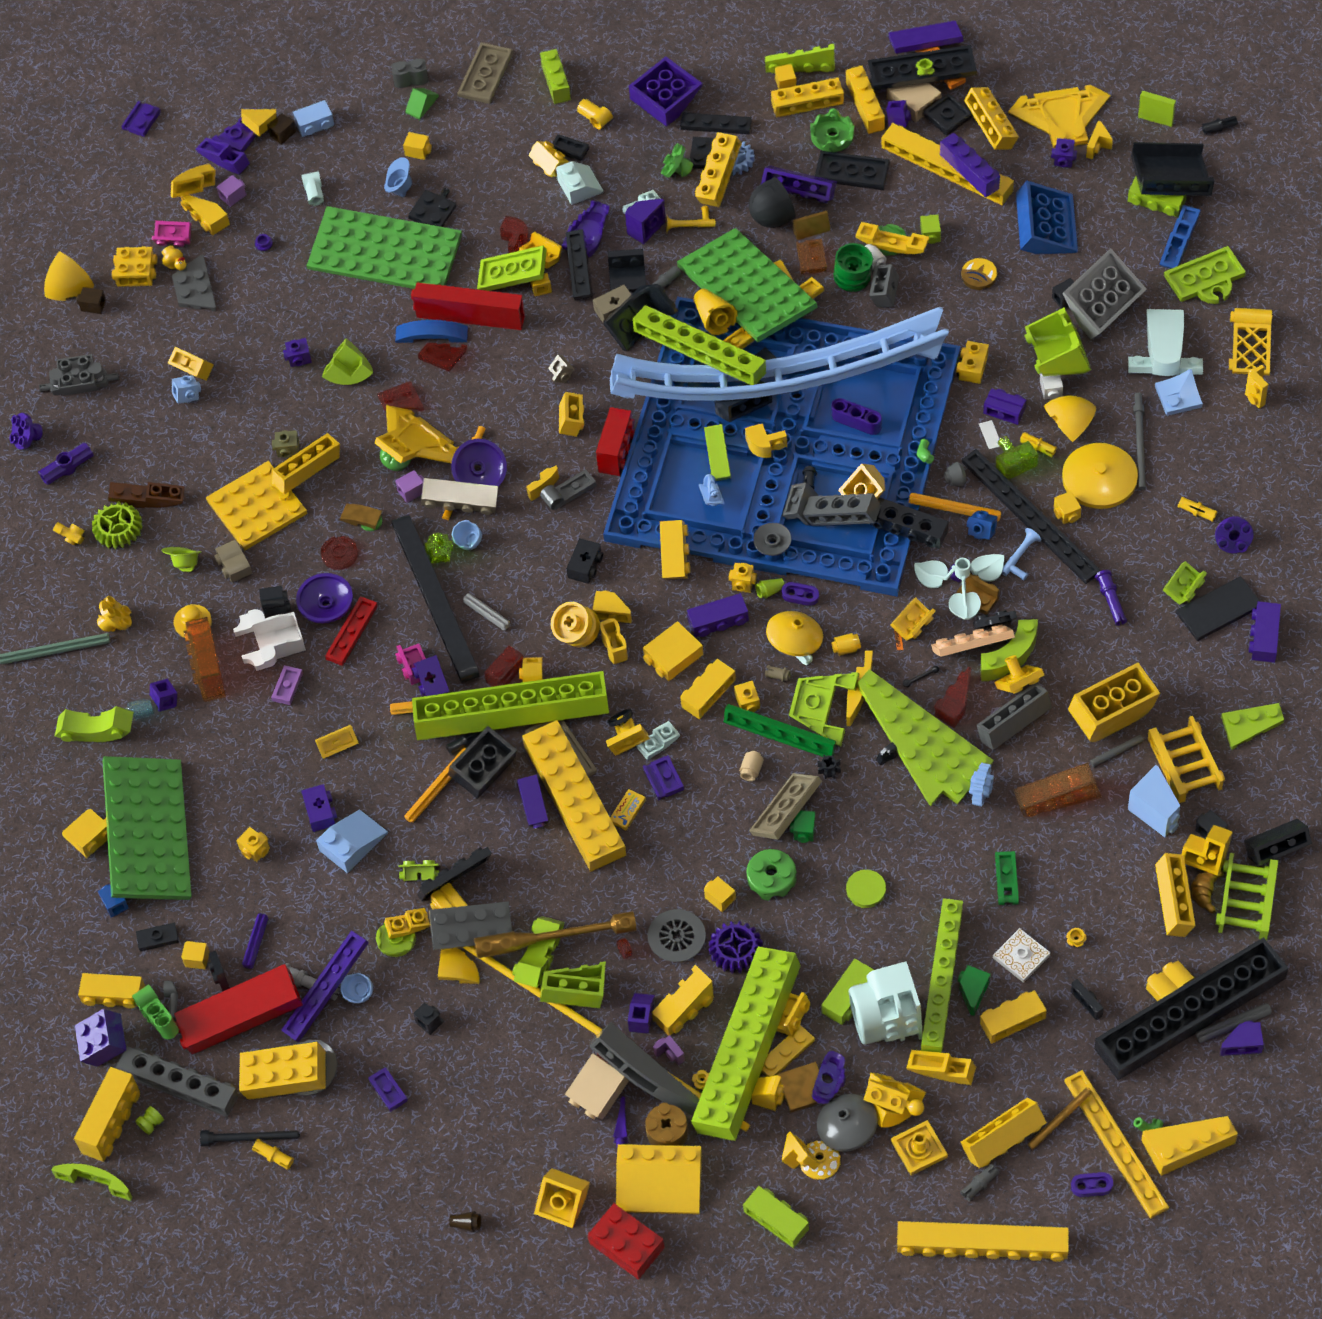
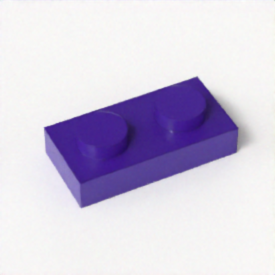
M386 1067L368 1078L390 1112L408 1101Z

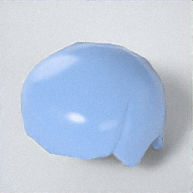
M469 520L458 522L451 534L454 543L464 550L476 548L482 538L480 528Z
M355 973L345 976L341 982L340 991L346 1000L359 1004L369 1000L373 993V984L366 975Z

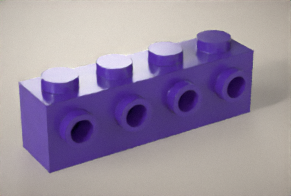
M952 133L940 141V156L985 198L999 189V172L989 166L987 161L981 158L973 148H970L961 137Z
M773 166L764 168L762 183L776 177L783 184L788 194L797 193L803 198L814 197L820 202H828L834 198L837 181Z

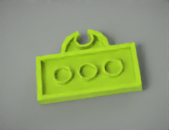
M1226 246L1164 272V277L1180 302L1198 296L1206 303L1219 304V297L1214 292H1221L1223 300L1226 301L1231 294V282L1245 277L1246 271L1229 246Z

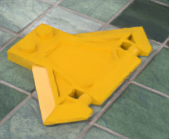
M1092 85L1085 86V90L1079 91L1078 87L1037 93L1031 99L1024 95L1020 96L1008 113L1048 133L1053 148H1056L1057 138L1075 140L1074 146L1088 144L1085 127L1111 95Z
M386 405L388 433L376 437V445L400 463L415 457L447 463L452 462L453 455L459 448L452 445L454 443L452 440L421 417H415L413 411Z

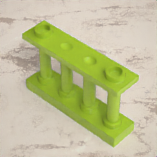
M1230 853L1229 860L1224 861L1223 872H1227L1222 910L1216 916L1215 925H1219L1218 933L1223 932L1224 924L1256 929L1257 932H1260L1259 939L1264 937L1267 940L1278 860L1270 859L1269 867H1255L1233 863L1234 853ZM1231 871L1261 875L1263 878H1267V882L1261 886L1230 881ZM1229 889L1260 893L1261 896H1265L1264 902L1254 903L1229 899L1228 892ZM1226 907L1259 911L1258 913L1262 914V919L1252 921L1225 916Z

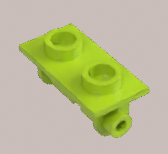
M424 860L423 864H415V861H403V865H398L399 868H403V871L399 872V878L404 881H417L418 873H421V880H428L430 878L434 880L439 873L436 867H440V865L435 864V860Z

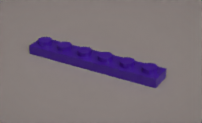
M351 930L302 1000L303 1006L298 1007L281 1031L298 1043L366 948L369 943Z

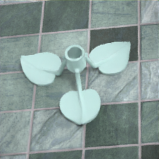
M991 554L975 558L971 564L968 559L959 558L949 573L943 562L935 560L915 563L914 569L918 580L928 588H939L943 580H948L955 571L956 577L962 579V594L956 593L949 599V609L954 615L968 620L977 615L980 610L981 601L975 592L966 593L965 579L969 577L971 571L973 575H978L985 582L997 580L1002 574L1004 555Z

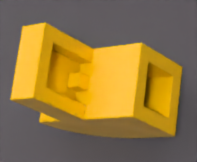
M763 423L745 428V439L748 447L758 457L770 458L772 457L771 451L787 447L785 430L767 435Z

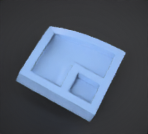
M1192 369L1173 378L1155 383V388L1166 416L1202 408V401L1196 387Z

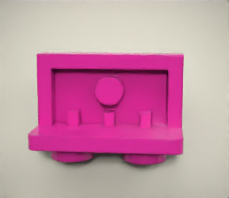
M155 221V232L152 240L157 243L156 245L167 246V243H172L174 246L184 247V244H190V222Z
M420 644L403 650L401 645H398V653L395 656L398 664H403L402 673L405 680L409 679L411 685L419 683V678L415 679L412 668L414 663L426 659ZM428 672L425 680L433 678V675H430Z

